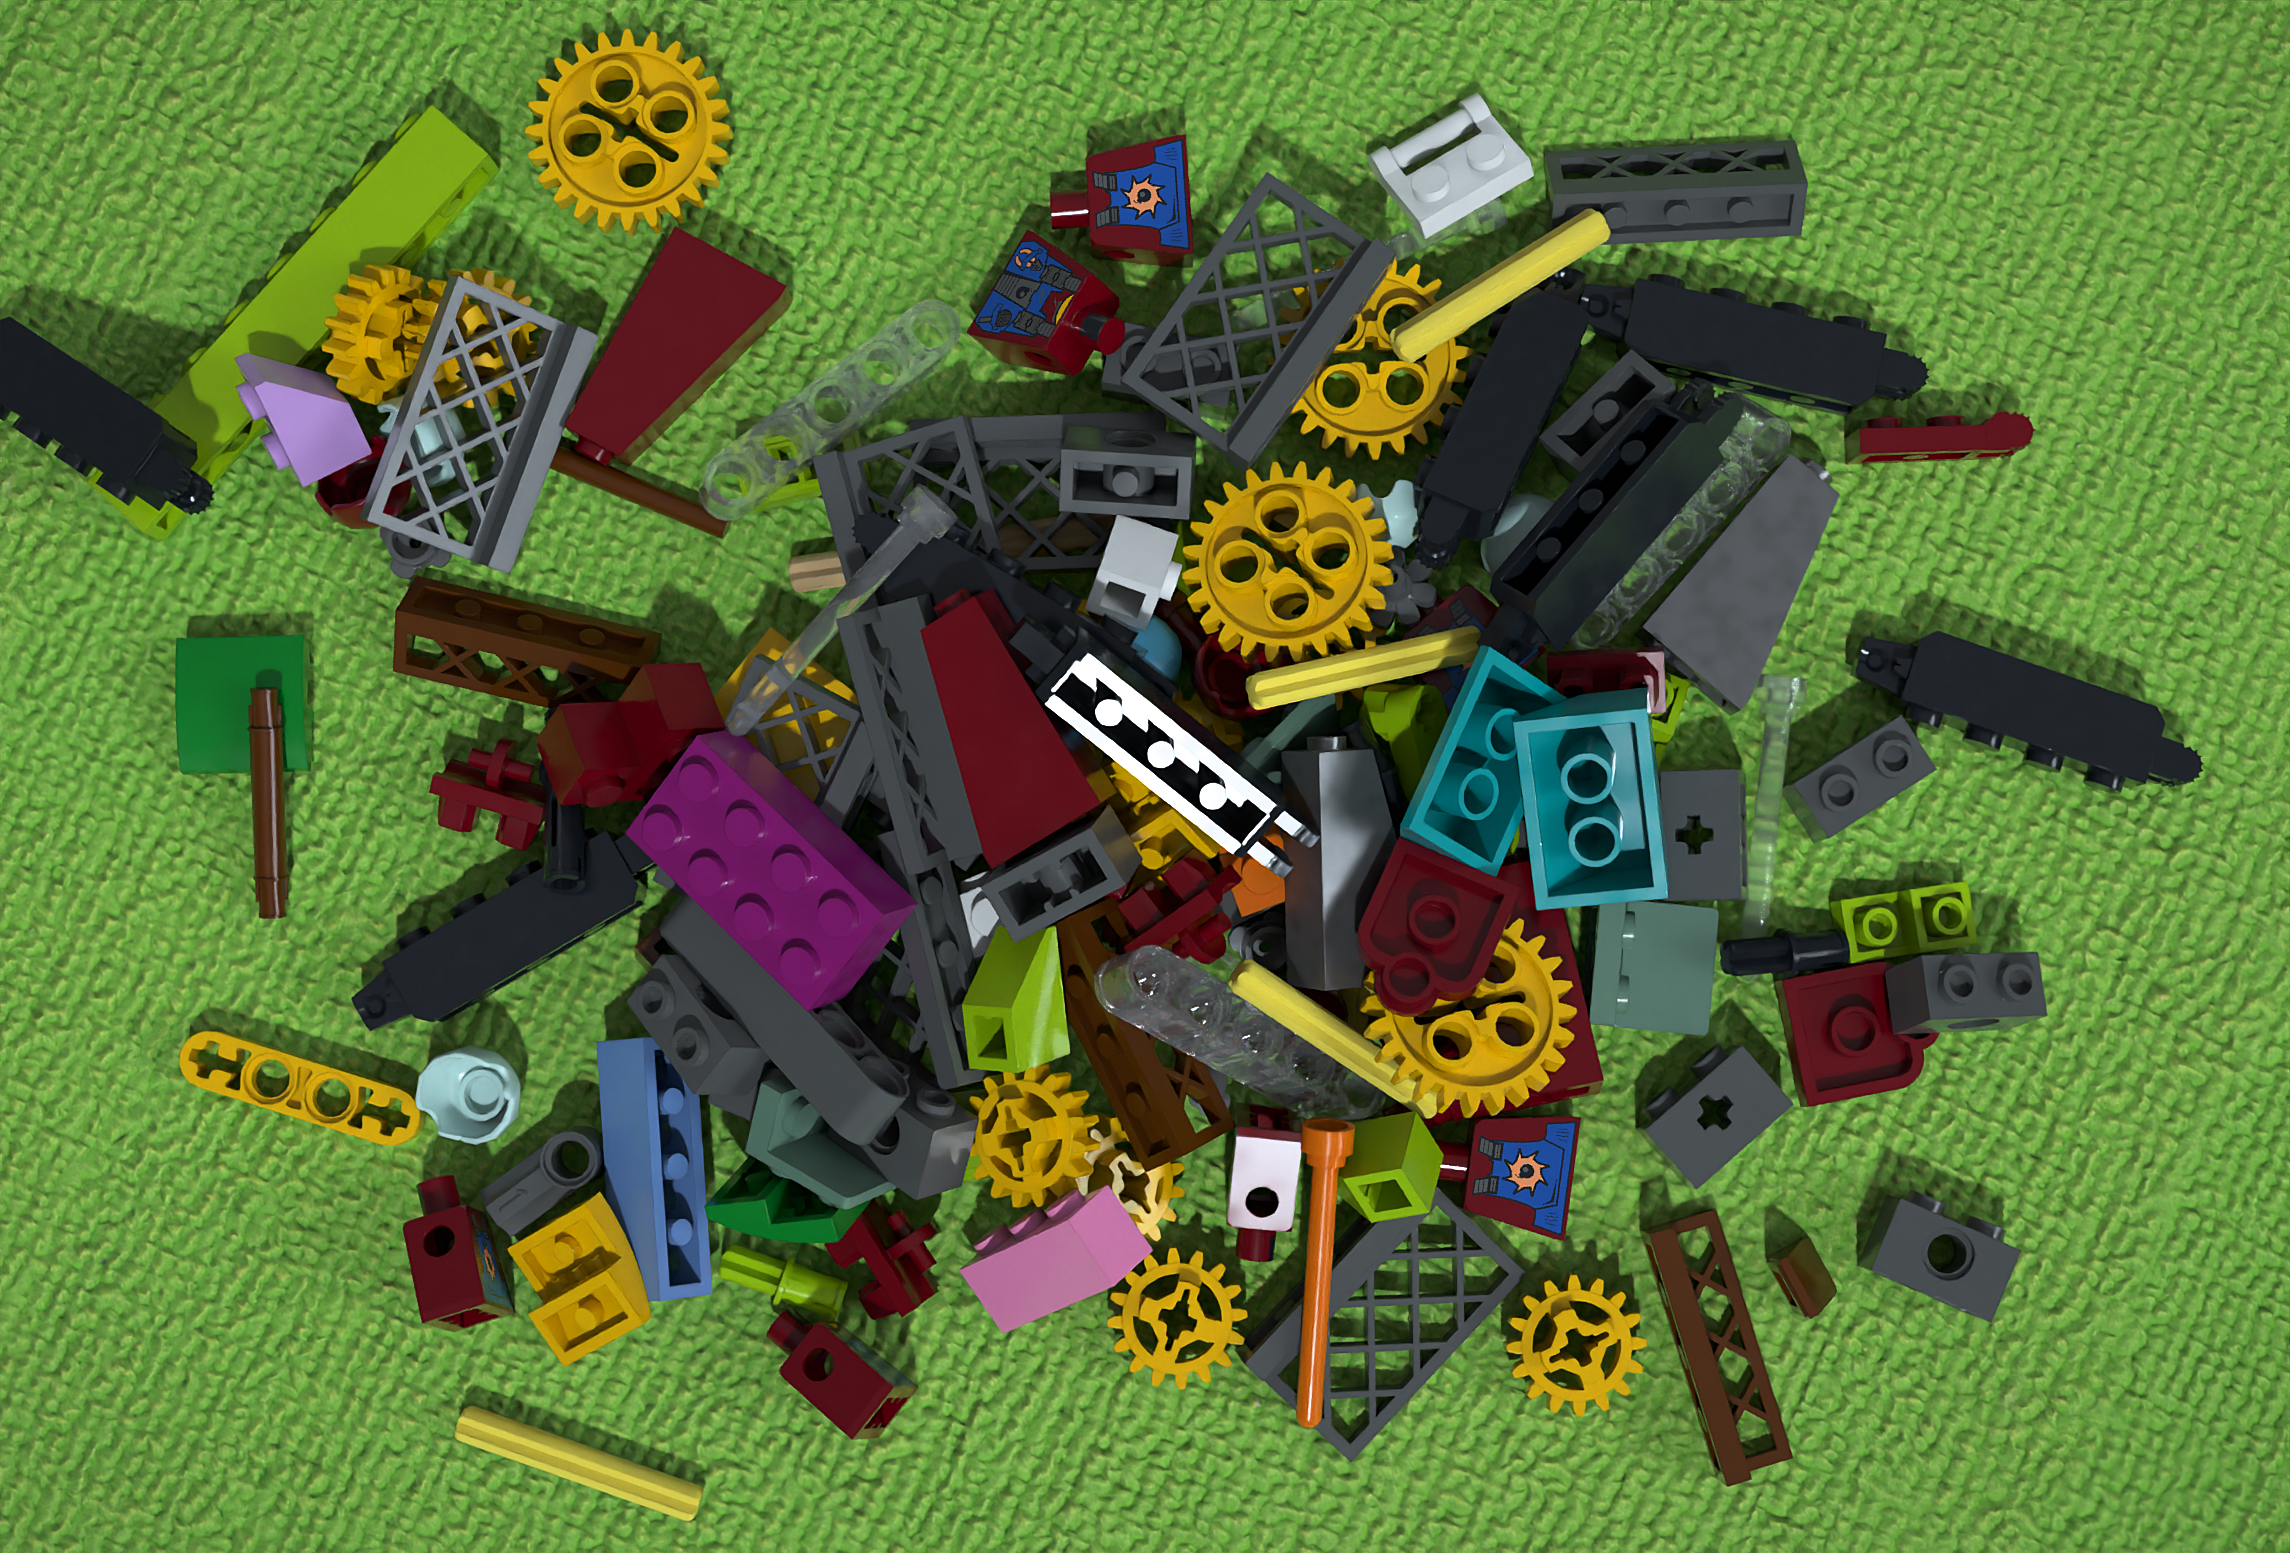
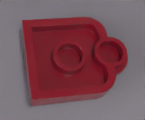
M1399 836L1362 917L1356 937L1357 952L1366 966L1376 972L1374 991L1380 1004L1395 1015L1414 1017L1431 1009L1437 999L1460 1001L1475 993L1482 983L1522 888Z
M1885 962L1865 963L1775 981L1800 1107H1812L1902 1089L1912 1084L1919 1077L1924 1065L1923 1050L1930 1047L1940 1033L1893 1034L1885 971L1895 967L1894 965Z

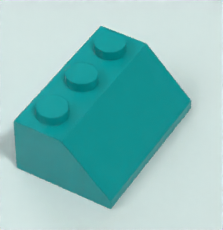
M1481 645L1402 820L1400 837L1496 877L1524 815L1513 719L1567 700L1568 698L1493 648Z
M1648 687L1581 694L1514 718L1513 727L1536 910L1668 898L1669 868Z

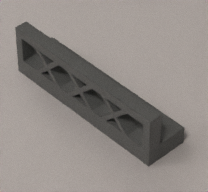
M1795 140L1545 151L1544 171L1550 195L1547 233L1584 210L1592 208L1596 212L1600 211L1604 216L1611 232L1609 239L1601 245L1801 236L1808 181ZM1783 164L1784 170H1762L1755 167V165ZM1710 167L1718 172L1699 173L1692 168ZM1648 170L1655 173V175L1636 176L1630 173V171ZM1586 173L1593 177L1589 179L1563 180L1562 174Z
M929 593L836 619L907 876L928 871L950 860L983 853L920 633L921 629L937 620ZM862 625H865V628H866V631H867V635H868V638H869V642H870V646H871V649H872V654H871L870 651H869V647H868V644H867V640H866L865 633H864V629H863V626H862ZM884 698L886 699V703L890 713L889 718L884 705ZM902 762L904 764L905 771L907 774V782L905 780L904 772L902 769ZM920 825H921V828H922V831H923V835H924V839H925V842H926V846H927V849H928V852H927V853H926V851H925V847H924L923 840H922V837H921V833H920V830H919V829H920Z

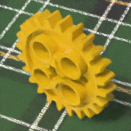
M630 29L624 30L621 45L614 47L605 33L600 32L598 33L599 51L592 54L579 41L576 42L574 46L579 61L572 66L565 60L556 57L553 61L562 77L558 82L547 78H539L538 83L548 96V100L530 101L528 104L533 115L541 119L542 123L525 127V133L531 141L543 144L529 152L528 157L534 166H549L537 179L545 190L559 187L553 200L561 210L577 201L574 217L578 223L584 225L597 213L598 227L604 234H608L611 231L616 219L621 220L624 230L629 237L635 236L638 221L646 219L655 234L660 233V215L667 212L679 224L684 223V215L680 205L687 200L694 206L702 209L705 203L697 190L699 186L703 184L719 188L721 185L716 174L710 169L711 164L727 165L730 163L728 153L716 145V143L733 139V132L729 125L715 122L730 113L726 100H710L721 89L716 77L711 76L700 79L705 66L699 56L691 58L682 65L685 51L678 41L672 43L664 53L661 52V41L656 32H650L643 47L637 45ZM616 80H627L633 83L632 91L626 99L613 103L604 100L605 89L610 83ZM589 104L597 108L606 117L626 130H633L638 125L644 138L649 143L664 150L677 153L679 155L677 161L670 162L660 157L653 149L633 136H627L621 141L611 124L595 116L582 113L581 107ZM670 110H681L688 114L686 124L680 130L674 133H664L658 130V122L664 113ZM586 133H595L601 136L600 146L593 154L585 157L572 154L574 142L578 137ZM648 163L656 167L655 176L649 184L636 188L626 184L628 172L634 166Z
M1395 256L1391 270L1352 324L1354 330L1351 340L1347 343L1338 344L1331 355L1358 354L1364 348L1365 342L1373 343L1375 353H1395L1390 344L1389 335L1384 329L1383 320L1385 313L1391 309L1399 308L1408 311L1413 317L1437 302L1434 297L1439 291L1442 281L1438 278L1422 288L1417 284L1420 275V265L1418 264L1410 268L1404 277L1397 275ZM1342 257L1336 260L1335 269H1340L1344 264L1345 260ZM1318 268L1313 271V273L1322 272ZM1330 282L1315 284L1318 300ZM1299 287L1292 290L1295 300L1301 306L1299 310L1280 307L1277 315L1286 324L1304 321L1311 311L1307 289ZM1469 328L1427 353L1424 361L1413 363L1384 361L1375 368L1374 374H1367L1366 366L1361 362L1323 366L1289 414L1293 415L1301 411L1306 417L1300 426L1298 434L1302 437L1314 428H1319L1323 431L1319 449L1325 451L1337 438L1343 441L1344 459L1348 460L1354 455L1358 444H1365L1370 462L1378 460L1382 443H1388L1396 457L1404 455V437L1406 435H1409L1419 446L1428 443V438L1423 424L1427 422L1433 427L1440 429L1444 419V415L1439 410L1441 405L1450 407L1452 402L1460 405L1463 403L1459 396L1452 392L1450 388L1452 385L1464 384L1467 374L1465 371L1456 368V362L1465 360L1474 354L1473 349L1465 346H1456L1455 338ZM1294 334L1279 336L1280 346L1285 348ZM1274 356L1266 361L1267 367L1271 368L1274 364ZM1401 371L1407 372L1415 378L1418 383L1419 393L1413 404L1400 405L1391 400L1386 390V383L1390 374ZM1339 374L1351 379L1356 388V398L1351 406L1337 408L1326 401L1322 388L1323 382L1327 377Z
M1299 461L1293 477H1284L1279 463L1272 462L1270 480L1261 482L1252 469L1246 470L1248 488L1243 491L1238 490L1231 483L1225 482L1223 487L1228 502L1224 506L1210 500H1206L1203 503L1212 519L1211 523L1192 522L1190 525L1194 537L1202 544L1183 547V554L1187 562L1198 566L1183 572L1182 579L1187 588L1199 589L1187 600L1194 613L1207 611L1200 620L1205 633L1208 635L1222 629L1218 642L1225 652L1230 651L1242 642L1241 656L1244 662L1249 665L1257 658L1261 651H1264L1270 669L1278 668L1283 654H1291L1295 664L1306 662V652L1315 650L1320 659L1330 657L1328 644L1334 640L1349 651L1353 649V643L1348 630L1352 626L1368 632L1373 629L1370 618L1365 612L1366 607L1385 609L1387 605L1384 595L1374 587L1391 585L1394 580L1391 569L1379 565L1393 559L1394 553L1391 543L1378 541L1388 533L1384 519L1374 518L1368 520L1375 511L1373 500L1370 496L1353 502L1357 490L1354 481L1351 479L1346 480L1336 489H1333L1334 477L1331 468L1325 467L1319 473L1315 481L1310 480L1308 469L1303 461ZM1285 512L1299 516L1295 526L1288 531L1280 533L1268 530L1269 523L1278 514ZM1247 532L1255 534L1263 540L1264 544L1278 558L1287 564H1292L1298 560L1304 576L1328 591H1333V597L1331 599L1322 598L1313 591L1312 587L1299 574L1288 567H1284L1278 572L1270 553L1252 542L1243 540V535ZM1343 549L1349 552L1347 561L1338 568L1323 569L1318 566L1320 557L1329 550ZM1253 562L1258 565L1254 576L1247 581L1236 583L1227 580L1230 570L1239 563ZM1300 598L1309 602L1305 613L1299 618L1284 620L1277 617L1280 606L1287 600Z
M1521 918L1516 920L1508 930H1504L1491 960L1500 969L1503 975V983L1494 984L1483 978L1476 992L1463 999L1466 1009H1475L1491 1004L1476 1019H1474V1015L1470 1010L1458 1011L1447 1015L1452 1012L1460 1001L1437 999L1431 1009L1418 1016H1446L1436 1019L1433 1023L1424 1025L1416 1024L1414 1017H1402L1389 1012L1380 1004L1376 995L1367 997L1360 1005L1361 1012L1378 1016V1020L1370 1024L1364 1031V1037L1384 1039L1385 1046L1375 1056V1062L1384 1063L1395 1060L1399 1067L1393 1074L1390 1082L1396 1085L1409 1077L1416 1082L1412 1095L1413 1101L1418 1102L1430 1090L1437 1094L1436 1107L1438 1113H1443L1454 1099L1460 1100L1464 1118H1470L1477 1111L1480 1100H1483L1491 1116H1494L1504 1108L1505 1096L1512 1104L1519 1107L1529 1098L1527 1086L1537 1092L1541 1091L1550 1082L1545 1070L1556 1072L1564 1064L1565 1058L1555 1048H1566L1574 1040V1034L1559 1026V1024L1569 1022L1577 1014V1008L1559 1003L1558 999L1573 987L1572 981H1553L1551 973L1559 966L1562 959L1559 956L1542 960L1537 953L1543 946L1546 938L1540 935L1526 943L1520 938L1524 926V920ZM1370 971L1363 982V985L1374 991L1375 971ZM1514 994L1520 995L1523 999V1003L1506 1002L1492 1004L1504 996ZM1496 1022H1505L1517 1029L1521 1037V1046L1505 1044L1496 1032ZM1443 1035L1454 1041L1459 1049V1060H1448L1437 1053L1433 1045V1036Z

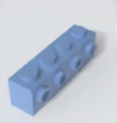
M652 1037L598 1041L596 1043L606 1198L634 1253L643 1278L648 1301H667L713 1294L708 1218L704 1208L707 1203L699 1095L692 1093Z

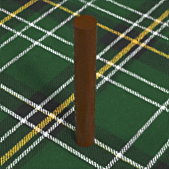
M560 445L557 447L549 468L722 540L731 525L732 516L611 466L606 467Z

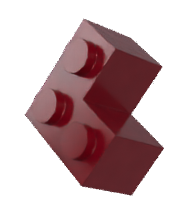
M700 662L644 664L618 701L560 704L535 741L559 805L587 804L589 807H603L618 801L644 800L648 803L696 736L723 731L725 724Z

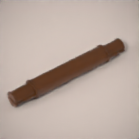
M256 687L250 688L251 705H248L249 727H247L250 741L255 869L253 880H255L256 902H259V918L277 919L287 916L285 900H288L289 874H287L282 730L284 728L282 726L281 704L277 702L278 688Z

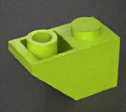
M1003 924L998 925L962 1003L969 1069L1021 1073L1070 1054L1056 925H1049L1016 943Z
M1417 1111L1352 1123L1355 1125L1353 1154L1347 1156L1346 1165L1339 1168L1337 1194L1371 1223L1430 1213L1444 1154Z

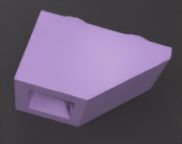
M244 353L234 358L246 381L235 386L252 420L256 421L264 418L270 432L261 436L260 439L278 471L289 467L304 488L372 454L349 402L336 389V385L329 375L249 353Z

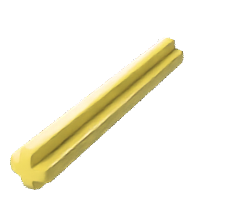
M1591 208L1584 210L1393 329L1388 336L1393 351L1400 360H1404L1406 363H1413L1606 242L1611 235L1606 219L1600 211L1596 212Z
M1470 625L1258 672L1249 676L1245 682L1249 703L1254 709L1262 710L1473 662L1479 650L1476 642L1481 637V632L1477 627Z
M1243 959L1237 965L1228 980V984L1235 994L1410 1110L1417 1111L1422 1118L1429 1119L1436 1115V1093L1429 1090L1422 1099L1415 1102L1412 1100L1413 1090L1416 1085L1413 1079L1409 1077L1396 1085L1390 1082L1399 1065L1395 1060L1384 1063L1375 1062V1056L1383 1048L1372 1039L1365 1038L1363 1033L1252 959Z
M476 1406L464 1408L455 1428V1438L460 1442L684 1521H691L696 1516L703 1498L704 1489L700 1485Z

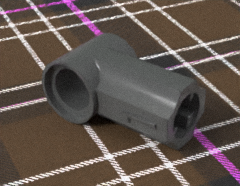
M574 1126L552 1136L541 1148L483 1188L479 1193L483 1198L485 1209L497 1226L503 1228L510 1237H513L584 1185L600 1177L605 1171L603 1136L595 1128ZM567 1141H576L586 1148L589 1154V1165L584 1173H575L565 1166L562 1159V1150Z

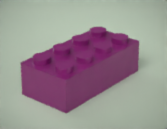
M736 728L697 735L625 832L806 1011H811L844 999L919 904Z

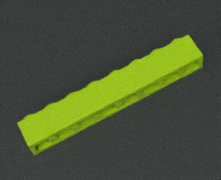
M432 104L422 115L416 113L401 125L395 135L394 140L396 144L380 161L373 160L359 171L352 183L354 190L337 208L335 206L329 207L316 218L309 231L311 237L295 255L293 253L286 254L274 264L267 275L268 284L253 301H243L231 311L224 322L226 330L211 347L200 348L189 357L181 370L183 377L167 395L160 394L146 404L148 408L169 421L170 425L197 442L198 459L191 469L209 481L212 486L267 427L264 418L256 421L252 420L237 393L235 386L246 381L234 358L244 353H249L317 372L333 355L322 351V344L330 339L331 330L324 322L326 317H336L339 308L333 299L335 293L347 295L350 292L347 277L350 274L363 277L364 267L367 264L381 267L382 263L410 270L500 171L488 153ZM99 470L87 481L89 485L143 533L160 541H163L188 514L168 501L158 511L137 496L128 506L96 484L103 474Z

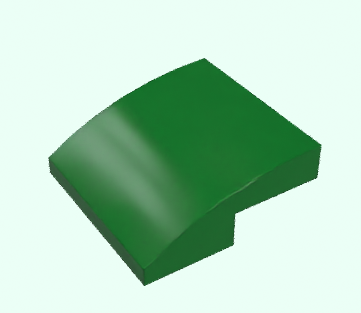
M305 635L176 638V732L180 772L183 775L251 773L249 731H247V727H249L248 705H251L250 688L256 687L278 688L277 702L281 704V718L284 728L282 730L283 771H311L314 711L307 703L310 642Z
M750 1155L707 1202L704 1208L708 1219L748 1235L792 1243H833L840 1241L871 1200L850 1209L831 1207L823 1203L819 1199L818 1194L792 1179L774 1174L770 1171L767 1164Z

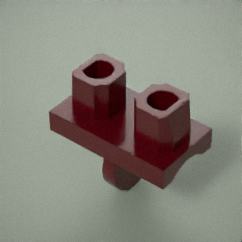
M1599 646V649L1547 651L1548 686L1566 698L1570 699L1588 693L1648 687L1651 714L1667 713L1664 646L1627 648Z
M501 737L494 752L473 747L468 763L451 759L442 773L436 772L433 774L429 793L440 796L438 805L439 826L458 832H471L477 827L482 808L501 814L495 840L500 844L519 850H526L535 841L544 822L545 786L531 782L535 772V765L516 760V740Z
M1192 848L1160 874L1179 899L1176 903L1170 905L1151 879L1130 892L1117 905L1128 925L1136 934L1124 946L1135 962L1178 934L1179 940L1172 945V951L1178 959L1185 960L1191 956L1202 964L1210 965L1223 957L1226 952V940L1223 933L1231 928V922L1223 912H1219L1213 917L1208 912L1223 901V894L1238 885L1243 879L1231 864L1216 873L1210 864Z
M879 1196L870 1201L839 1242L824 1243L835 1263L843 1269L863 1257L874 1273L876 1279L858 1290L859 1301L872 1320H877L896 1312L902 1318L939 1292L926 1271L937 1262L924 1243L926 1239L939 1231L931 1220L920 1228L915 1229L903 1208L891 1215Z

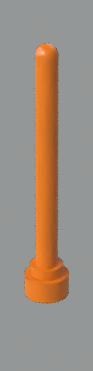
M1335 1118L1306 1119L1302 1122L1300 1149L1307 1154L1306 1163L1312 1166L1296 1419L1305 1428L1317 1426L1322 1418L1339 1168L1346 1165V1157L1353 1154L1355 1125L1351 1122Z

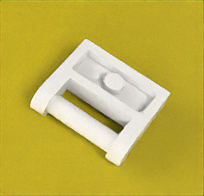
M1474 93L1458 103L1459 110L1390 150L1386 146H1382L1367 155L1370 168L1379 183L1425 239L1534 176L1529 157L1491 115L1488 106L1478 93ZM1472 131L1475 136L1411 174L1406 176L1402 172Z

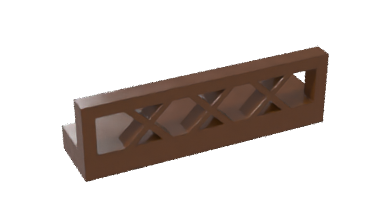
M416 576L395 613L393 672L550 709L558 707L560 704L614 702L607 700L594 685L606 680L629 686L644 664L656 663L660 655L662 633ZM413 635L434 640L447 655L436 660L412 654ZM479 651L495 654L508 670L501 674L484 671L471 656ZM540 666L558 669L570 684L561 689L547 686L538 678L533 670Z
M1109 898L1055 924L1065 1012L1146 1173L1192 1152L1236 1127V1124L1150 953L1135 962L1124 948L1136 934L1118 909L1117 905L1119 903L1114 901L1115 899ZM1106 916L1118 940L1115 953L1101 945L1090 922ZM1127 978L1140 984L1147 998L1145 1011L1131 1005L1125 993ZM1156 1036L1170 1043L1176 1055L1174 1070L1161 1064L1154 1050ZM1186 1095L1199 1101L1210 1123L1208 1127L1197 1133L1184 1110Z
M1711 1208L1640 1230L1716 1478L1729 1487L1752 1480L1750 1471L1792 1459L1793 1455L1716 1209ZM1705 1226L1712 1252L1699 1274L1686 1267L1677 1234ZM1716 1265L1723 1286L1709 1279ZM1690 1277L1697 1280L1693 1287ZM1705 1286L1727 1296L1731 1314L1719 1336L1705 1328L1697 1303ZM1735 1328H1737L1743 1349L1729 1342ZM1709 1339L1716 1342L1713 1349L1711 1348ZM1725 1347L1746 1358L1751 1373L1739 1398L1724 1390L1717 1367V1362ZM1755 1389L1762 1411L1748 1404ZM1728 1401L1735 1404L1732 1411L1730 1409ZM1744 1410L1766 1421L1773 1447L1748 1455L1744 1454L1736 1428Z

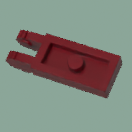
M1996 412L1989 419L1981 422L1980 425H1965V417L1961 415L1931 417L1926 419V426L1902 427V419L1897 417L1873 418L1863 421V428L1858 429L1844 440L1845 464L1996 459L2000 456L2003 459L2006 456L2011 457L2014 453L2031 444L2030 440L2036 429H2033L2032 423L2029 420L2030 417H2025L2024 413L2017 414V412L2011 415L2009 412Z

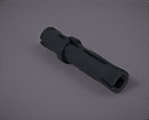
M553 707L544 714L545 725L558 707ZM541 760L539 763V780L545 785V862L543 887L548 888V891L551 893L572 894L581 891L585 887L584 804L559 805L543 760Z

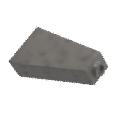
M1790 454L1777 465L1634 633L1647 646H1664V661L1690 681L1691 684L1729 716L1742 710L1750 700L1840 496L1837 491L1829 486L1832 478L1828 472L1818 463L1807 457L1799 460L1793 454Z
M1346 736L1307 737V749L1281 751L1284 801L1311 822L1321 835L1318 841L1310 848L1294 840L1283 829L1284 852L1294 865L1293 869L1285 876L1287 983L1295 987L1323 991L1366 987L1363 985L1364 979L1373 970L1361 960L1357 952L1356 937L1362 917L1397 843V838L1373 749L1346 748Z

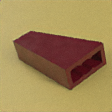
M675 226L564 424V427L578 439L574 449L608 467L612 458L630 466L788 310L793 298L787 286Z
M966 587L934 606L933 610L938 619L921 629L920 633L983 854L989 866L993 869L1100 805L1117 791L1082 734L1045 705L1035 693L1036 682L1025 673V669L1031 661L1009 643V633L1015 627V624L993 588L972 597Z
M1529 853L1506 856L1496 878L1522 889L1505 929L1508 930L1516 920L1521 918L1524 920L1521 939L1527 943L1540 935L1546 938L1537 954L1542 960L1560 956L1562 962L1551 973L1553 981H1572L1573 987L1558 1000L1559 1003L1577 1008V1014L1569 1022L1559 1024V1026L1574 1034V1040L1566 1048H1555L1565 1058V1062L1556 1072L1545 1070L1550 1082L1539 1092L1527 1086L1529 1098L1519 1107L1512 1104L1505 1096L1504 1108L1498 1114L1598 1094L1604 1082L1563 908L1536 910ZM1490 962L1484 978L1494 984L1503 983V975L1500 969ZM1514 994L1504 996L1492 1004L1506 1002L1523 1003V999L1520 995ZM1491 1004L1476 1008V1018ZM1496 1022V1032L1505 1044L1521 1046V1037L1517 1029L1508 1023ZM1480 1100L1479 1107L1472 1115V1119L1491 1115L1486 1109L1483 1100Z

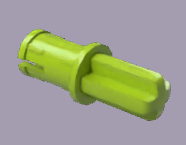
M730 1244L725 1248L718 1267V1275L722 1279L773 1296L772 1305L778 1306L781 1301L812 1311L833 1321L837 1317L849 1283L847 1280L825 1275L794 1263L796 1257L789 1256L788 1261L784 1262L735 1244Z

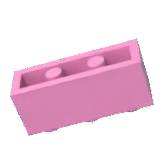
M1108 1185L1084 1196L1076 1188L1060 1197L1045 1211L1042 1207H1036L1017 1219L1009 1228L1006 1223H1002L988 1231L973 1244L978 1254L959 1271L1004 1334L1114 1287L1153 1249Z

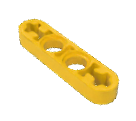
M203 1031L194 1034L185 1042L180 1051L179 1065L182 1074L188 1082L199 1088L377 1144L396 1146L411 1142L420 1135L426 1123L427 1113L417 1109L415 1102L416 1093L409 1089L231 1033ZM215 1043H218V1055L222 1058L235 1062L245 1061V1050L250 1051L251 1056L244 1064L241 1076L240 1073L231 1070L219 1069L212 1070L208 1077L205 1075L207 1065L198 1060L200 1050L212 1049ZM270 1060L281 1062L287 1068L290 1077L288 1087L277 1097H269L263 1094L258 1088L256 1081L258 1070L265 1062ZM239 1076L240 1088L234 1086V1082ZM330 1079L340 1080L348 1087L350 1092V1104L346 1111L338 1116H330L324 1113L317 1101L318 1090L323 1083ZM366 1088L372 1089L374 1092L367 1101L369 1104L379 1107H390L396 1103L397 1099L402 1101L401 1112L410 1116L408 1126L396 1127L393 1133L390 1134L387 1132L388 1121L371 1114L362 1116V1126L356 1125L355 1120L359 1117L365 1106Z

